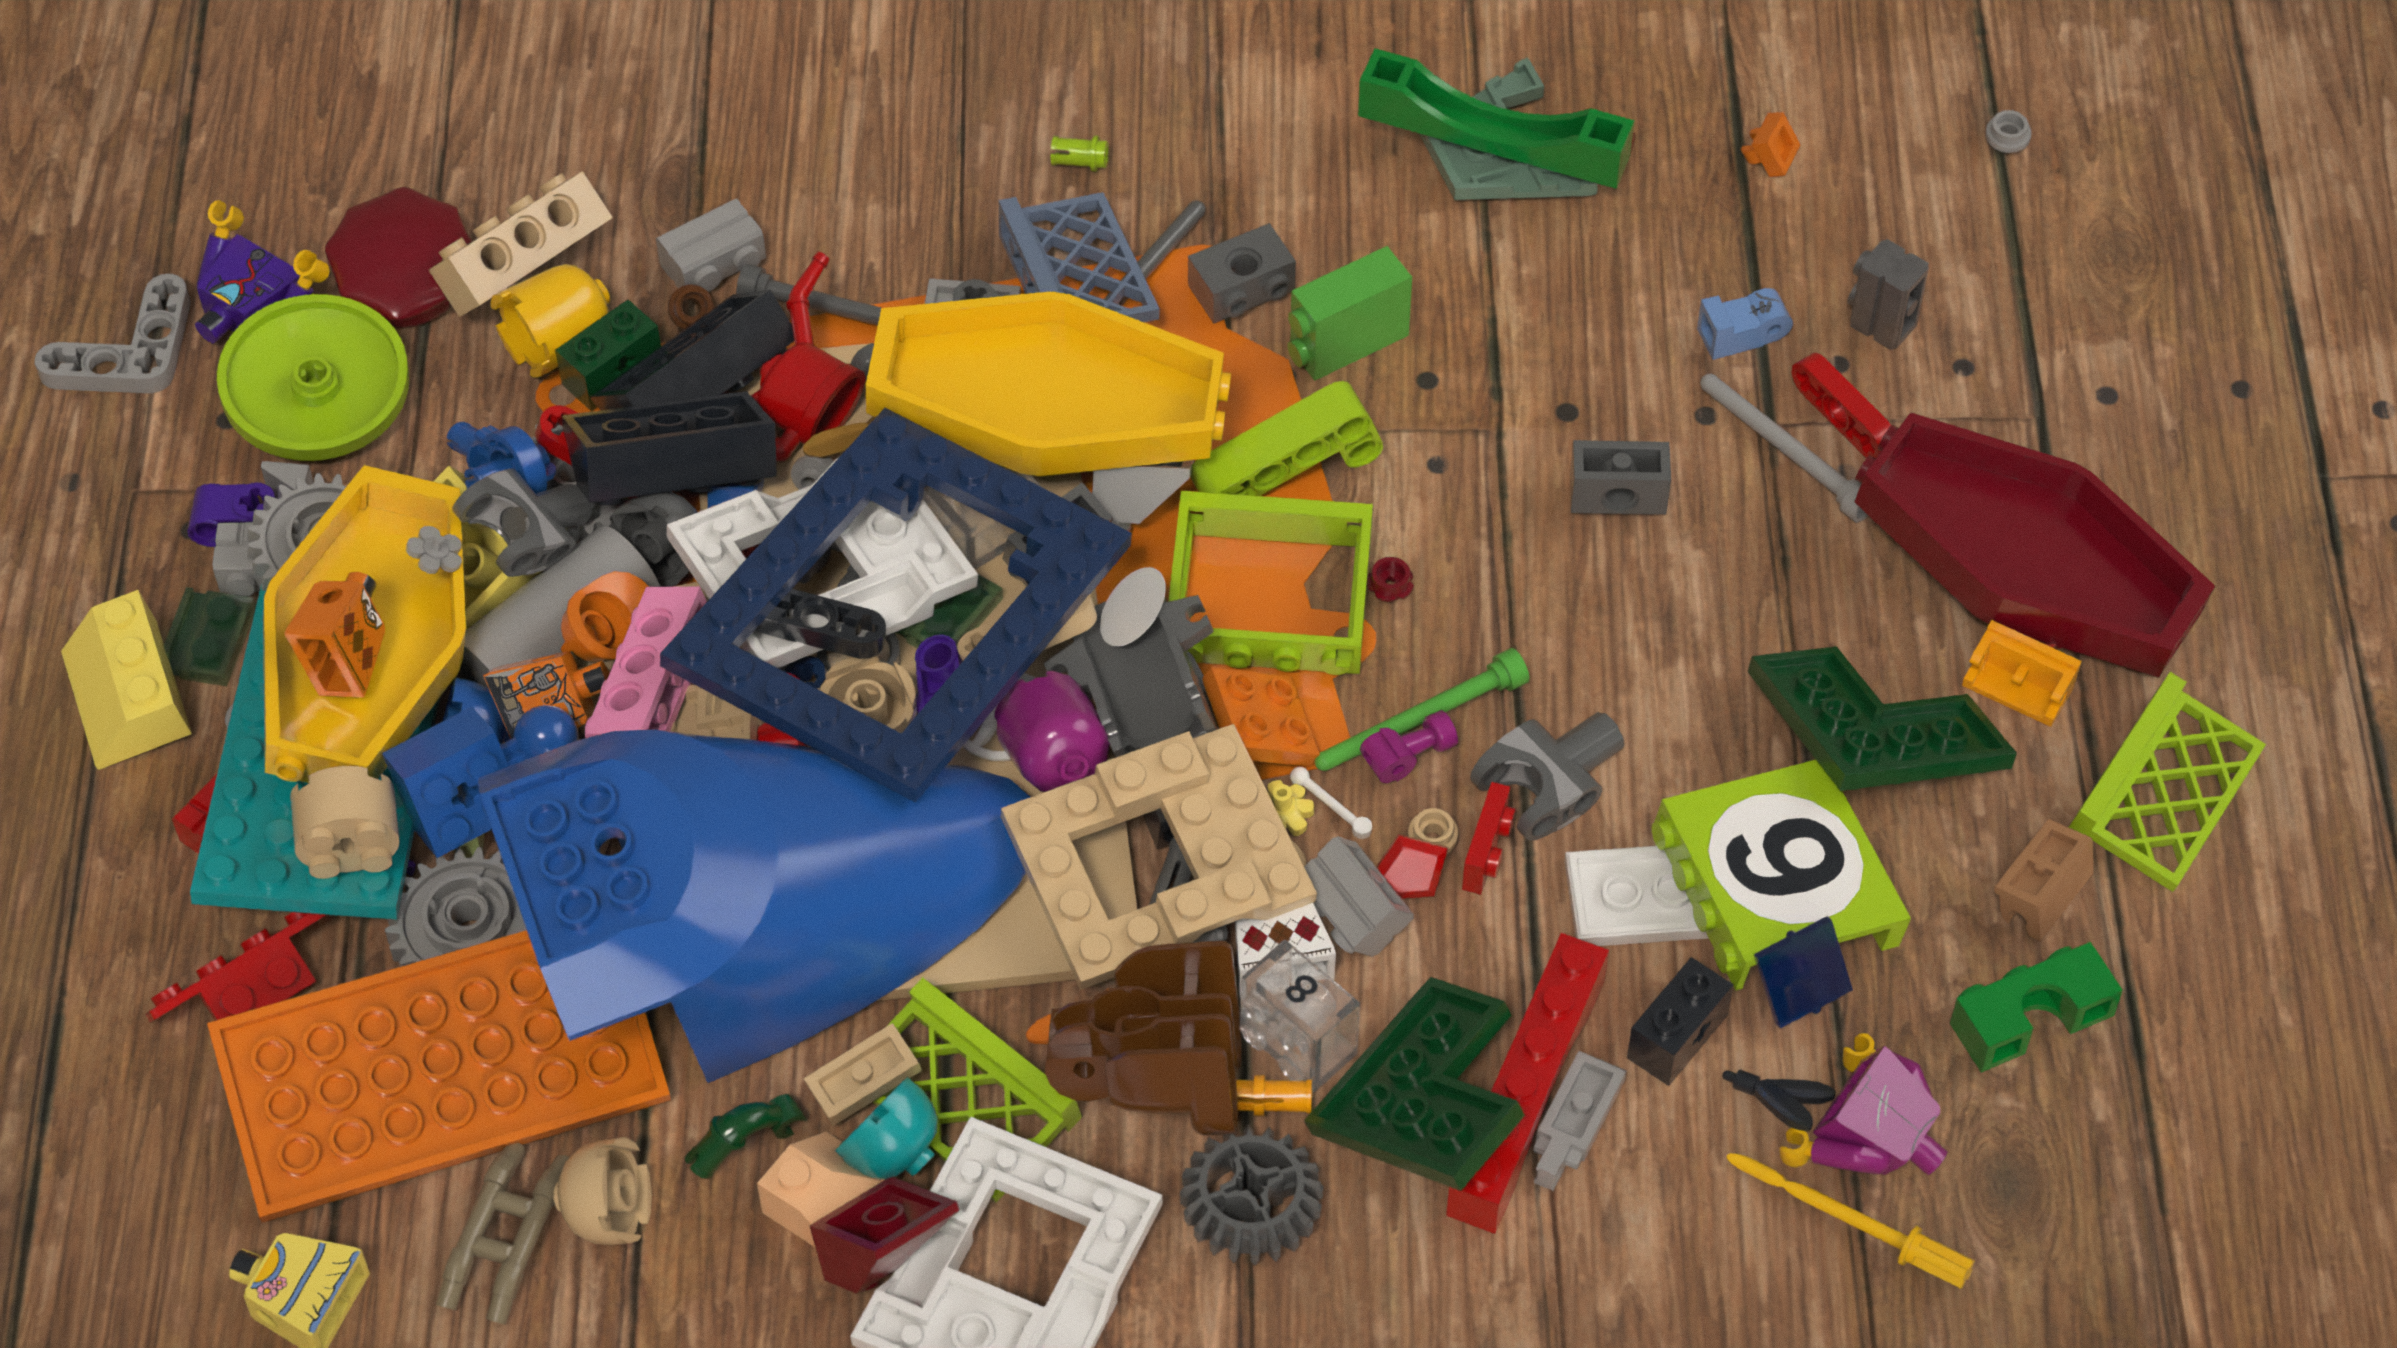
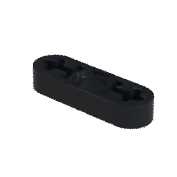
M791 589L754 631L859 659H867L878 655L885 646L886 622L881 614L872 609ZM790 609H793V619H787L790 615ZM811 614H818L824 616L829 622L823 627L813 628L805 625L802 619ZM838 622L844 623L841 624V632H837ZM862 630L870 631L864 637L857 636Z

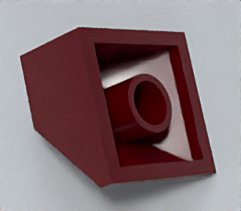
M894 1177L885 1179L809 1225L824 1281L856 1294L874 1288L880 1279L898 1269L959 1211L957 1201Z

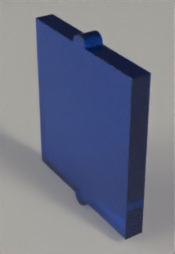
M1828 916L1797 932L1788 931L1786 938L1754 954L1775 1024L1780 1029L1811 1012L1818 1014L1822 1006L1853 991L1834 925Z

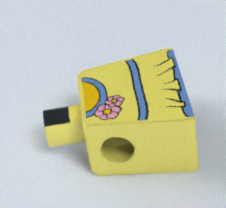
M288 1233L276 1236L265 1257L241 1249L235 1255L229 1270L230 1279L247 1285L244 1299L251 1316L257 1322L299 1348L329 1347L370 1275L361 1249Z

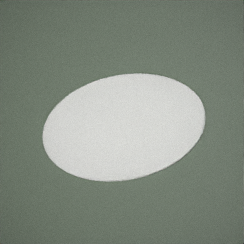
M1152 567L1138 569L1126 576L1112 591L1105 603L1100 619V631L1106 643L1112 646L1127 645L1138 639L1152 625L1160 612L1165 598V579L1159 570Z

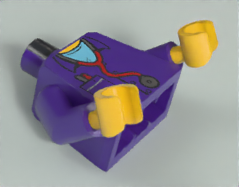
M220 200L214 201L208 209L209 220L217 227L215 233L209 234L197 281V291L205 314L195 323V327L198 333L210 343H216L228 330L234 332L247 318L270 304L290 297L313 294L312 283L323 282L330 273L327 263L317 259V255L309 250L300 251L294 259L293 266L239 234L230 238V231L241 227L244 216L239 208L231 206L228 217L223 221L226 203Z

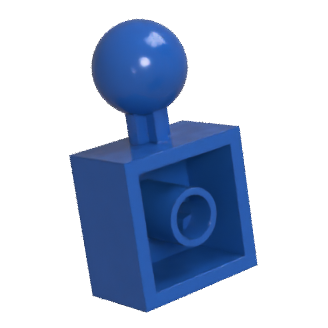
M541 705L525 712L515 726L513 738L500 745L493 729L473 707H470L383 752L382 755L407 814L413 821L415 832L432 853L439 858L492 830L479 792V777L579 740L575 721L566 711L556 706Z

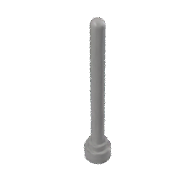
M1706 374L1701 378L1700 385L1706 393L1836 494V501L1840 504V510L1856 523L1868 517L1854 502L1861 483L1855 479H1846L1717 376Z

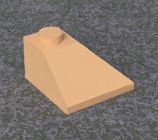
M823 1132L790 1144L757 1183L762 1213L814 1247L809 1225L884 1181L866 1176L847 1165L835 1151L842 1141L828 1132Z

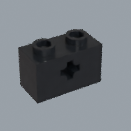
M1690 957L1631 1027L1627 1059L1670 1086L1728 1016L1734 984Z

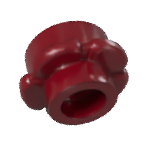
M1385 557L1373 565L1372 572L1368 574L1367 588L1369 591L1375 592V597L1383 602H1394L1399 598L1405 599L1411 594L1414 587L1411 582L1413 574L1403 560L1396 557ZM1391 581L1394 582V584H1387L1386 582Z

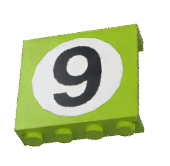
M1817 760L1664 798L1661 801L1655 821L1652 823L1653 840L1658 849L1665 851L1672 865L1675 884L1679 890L1685 891L1693 906L1695 923L1700 931L1706 932L1714 948L1716 964L1722 973H1727L1731 983L1734 984L1735 991L1743 988L1751 966L1870 934L1875 938L1881 951L1900 946L1911 917L1843 791L1838 789Z

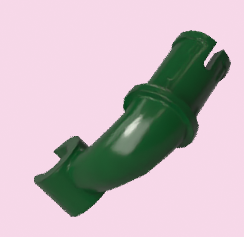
M790 1094L779 1095L769 1102L741 1104L724 1115L714 1116L711 1119L709 1130L696 1146L684 1156L686 1164H692L689 1168L695 1175L703 1179H709L732 1151L742 1149L746 1144L747 1136L763 1128H771L777 1138L785 1139L794 1135L789 1126L790 1123L797 1120L807 1121V1119Z

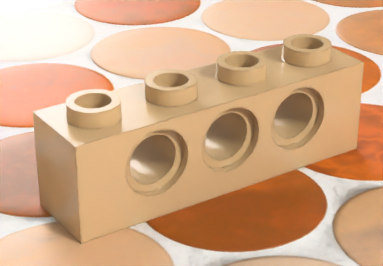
M583 171L568 180L563 173L557 175L539 187L544 195L534 201L530 194L506 208L511 217L500 223L498 218L494 216L472 230L477 237L474 241L466 244L463 238H460L438 252L443 261L430 268L429 272L459 317L488 301L494 294L506 289L613 218ZM548 212L555 218L556 225L550 220ZM514 233L521 238L523 247L517 242ZM481 254L488 260L490 269L483 264Z

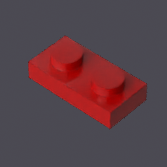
M1494 782L1490 784L1464 862L1462 890L1481 895L1487 876L1496 878L1503 849L1497 848L1500 836L1509 838L1516 816V808L1509 807L1510 786Z

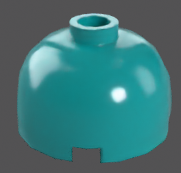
M907 1077L835 1151L847 1165L877 1180L896 1177L904 1170L913 1177L935 1155L928 1148L937 1133L938 1117L934 1105L925 1092Z

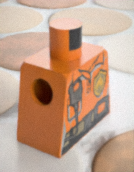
M565 651L501 665L493 668L484 674L483 677L510 739H512L515 726L520 717L528 710L541 705H551L563 709L575 721L577 729L584 725L588 718L592 717L595 710L591 697L601 693L602 684L608 679L610 673L603 661L578 669L571 652Z

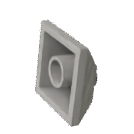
M1194 460L1093 471V495L1113 517V524L1125 530H1130L1131 523L1140 524L1190 478Z

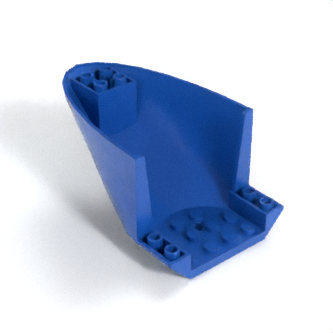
M663 730L612 731L577 740L478 778L479 792L539 967L569 1041L671 1002L707 1083L814 1036L861 1011L919 975L977 931L1018 888L1026 873L1000 816L1001 808L1030 798V796L1009 778L969 766L947 765L915 803L812 747ZM617 837L623 848L619 853L611 856L599 853L602 844L610 838Z

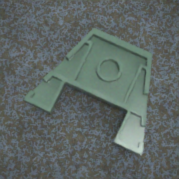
M1525 58L1514 64V71L1500 78L1497 75L1487 81L1485 89L1474 95L1473 98L1506 109L1543 98L1544 85L1529 58ZM1420 134L1454 200L1570 197L1597 194V183Z

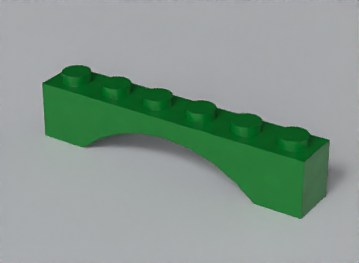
M1374 48L1359 80L1358 116L1615 189L1618 187L1630 158L1635 121L1592 108L1574 113L1554 115L1530 114L1500 108L1477 100L1455 89L1434 75L1416 59Z

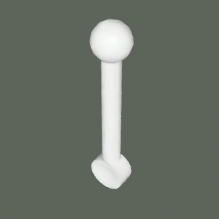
M1296 767L1290 773L1292 783L1306 787L1352 826V833L1355 837L1365 839L1370 836L1372 822L1368 818H1357L1311 780L1306 768Z

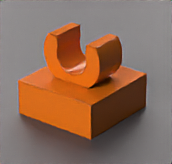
M1784 112L1767 113L1761 127L1752 129L1749 133L1753 140L1752 145L1742 146L1741 151L1749 164L1762 163L1769 177L1785 176L1801 144Z

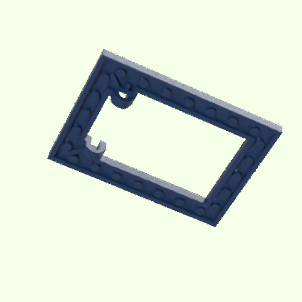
M884 408L660 653V666L916 803L1071 618L1087 596L1092 593L1131 546L1132 533ZM929 486L1027 536L1026 553L1018 549L1012 553L1009 559L1008 572L1012 577L1028 585L902 733L739 648L870 501L884 507L891 515L903 521H908L913 517L921 504L924 488Z

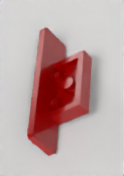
M291 912L284 917L289 926L275 935L271 936L267 928L263 929L240 944L245 953L227 963L221 955L195 971L200 980L182 990L177 982L152 997L151 1000L155 1008L145 1014L152 1023L197 994L215 1021L287 1000L316 982L289 938L328 914Z

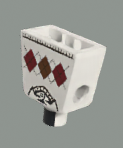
M1313 903L1269 920L1242 918L1235 921L1238 992L1240 997L1295 986V980L1301 975H1308L1314 978L1317 983L1335 980V948ZM1307 980L1301 982V986L1311 984Z

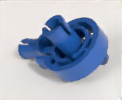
M463 421L454 424L449 429L447 439L452 441L447 442L448 446L452 450L466 456L469 469L465 470L464 476L466 478L475 477L465 480L467 489L492 473L514 468L535 493L547 490V481L553 479L556 475V466L550 462L544 447L540 444H535L525 431L516 426H509L499 430L490 425L477 430L469 423Z

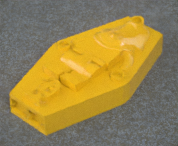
M1048 291L881 308L866 381V414L877 417L884 408H887L995 464L1027 475L1048 476L1209 459L1213 439L1222 441L1226 412L1217 411L1218 401L1228 402L1231 373L1222 372L1224 353L1066 293Z
M364 465L270 580L264 596L263 612L265 773L276 775L280 779L289 782L301 781L309 783L308 776L319 770L338 766H359L368 769V777L378 779L387 768L382 753L409 739L456 677L463 660L466 634L463 548L461 546L460 551L457 553L462 559L458 570L447 572L439 567L437 573L430 574L418 567L420 559L408 555L406 544L410 538H418L420 529L425 526L437 528L441 536L455 535L462 544L461 521L452 512L454 503L460 497V488ZM351 572L365 573L373 578L376 583L371 600L385 624V634L367 692L364 697L319 696L284 633L315 583L319 581H345Z

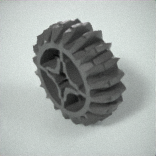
M1247 1124L1243 1130V1136L1236 1137L1234 1134H1223V1143L1208 1137L1204 1144L1205 1153L1194 1151L1190 1158L1191 1168H1185L1182 1174V1185L1184 1187L1180 1191V1204L1186 1208L1184 1209V1221L1187 1226H1195L1194 1237L1197 1239V1242L1210 1239L1209 1249L1212 1251L1213 1256L1227 1248L1229 1249V1259L1233 1264L1240 1258L1241 1253L1250 1254L1249 1259L1255 1266L1260 1260V1253L1267 1252L1276 1262L1281 1256V1246L1295 1252L1299 1247V1236L1310 1237L1313 1232L1312 1221H1318L1321 1215V1204L1319 1202L1323 1198V1185L1320 1181H1317L1319 1179V1169L1316 1163H1308L1309 1153L1306 1151L1305 1146L1293 1149V1139L1290 1137V1134L1279 1141L1274 1140V1132L1270 1126L1263 1132L1262 1136L1253 1135L1254 1131ZM1233 1171V1178L1229 1182L1220 1185L1219 1191L1210 1193L1213 1185L1223 1175ZM1294 1195L1290 1205L1278 1216L1271 1219L1270 1210L1277 1205L1283 1204V1198ZM1256 1199H1260V1206Z

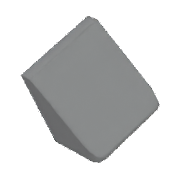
M262 461L261 470L265 484L271 487L276 499H278V486L280 484L288 487L290 490H295L296 477L300 476L308 485L314 484L309 465Z

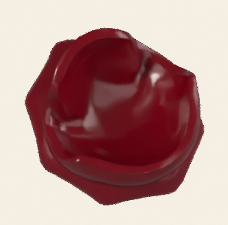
M403 186L348 208L336 231L327 241L325 254L341 297L358 301L374 309L389 321L394 328H410L426 324L438 318L452 307L429 272V269L443 261L438 252L460 238H463L466 244H469L472 240L463 225L457 207Z

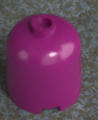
M1047 671L1045 673L1047 677H1038L1027 683L1024 679L1018 680L999 702L994 711V717L997 721V736L1002 748L1021 775L1042 792H1047L1094 775L1096 765L1107 761L1109 758L1110 743L1107 732L1085 690L1071 676L1055 671Z

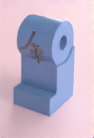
M1765 288L1757 290L1747 297L1722 302L1719 296L1702 299L1697 330L1712 360L1763 347L1765 344L1780 340L1792 329L1793 320L1779 293L1775 289Z

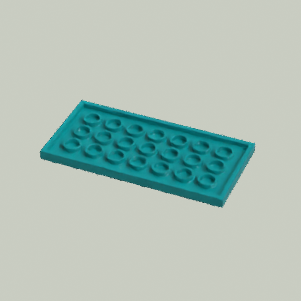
M261 584L191 884V903L195 905L397 920L414 836V825L407 814L388 767L382 774L387 776L394 785L399 832V847L392 856V865L388 869L381 872H368L365 870L342 872L332 878L320 879L311 876L309 866L302 863L295 854L290 795L292 789L297 784L300 790L309 783L301 781L289 782L280 779L276 775L265 773L263 612L266 591L262 590ZM440 698L409 739L435 726Z

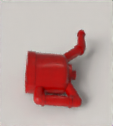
M820 251L812 257V262L792 288L786 302L787 310L790 311L795 345L784 354H779L764 363L760 370L761 388L751 395L775 422V425L785 430L780 438H776V460L780 462L786 461L800 442L805 444L815 434L844 426L861 397L866 381L864 371L851 364H846L814 346L808 312L810 306L808 297L823 270L827 269L830 260L827 255Z

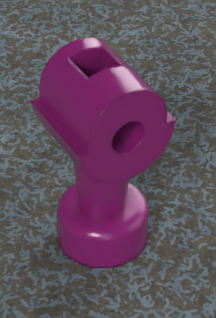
M1439 710L1424 718L1422 729L1402 736L1390 728H1379L1378 732L1370 735L1363 741L1359 750L1379 781L1389 783L1403 779L1413 770L1417 763L1416 755L1430 747L1437 752H1444L1458 744V736L1450 717L1443 710Z

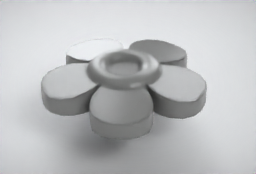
M422 527L418 533V538H410L406 544L408 555L420 559L418 567L426 573L435 574L438 572L439 567L444 571L454 572L460 568L462 563L461 557L457 554L462 546L461 541L455 535L441 536L439 530L435 527Z

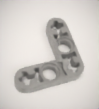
M161 274L148 282L144 290L131 345L55 342L43 346L35 356V366L42 383L48 388L58 390L157 393L167 388L174 378L190 309V296L186 283L181 277L174 274ZM170 294L166 305L168 311L163 310L161 300H165L167 295ZM157 327L171 329L170 334L162 339L154 340L147 337L148 333ZM150 355L155 356L158 367H153L150 373H146L151 367L152 360ZM104 361L116 363L115 368L109 373L96 374L92 372L98 363Z

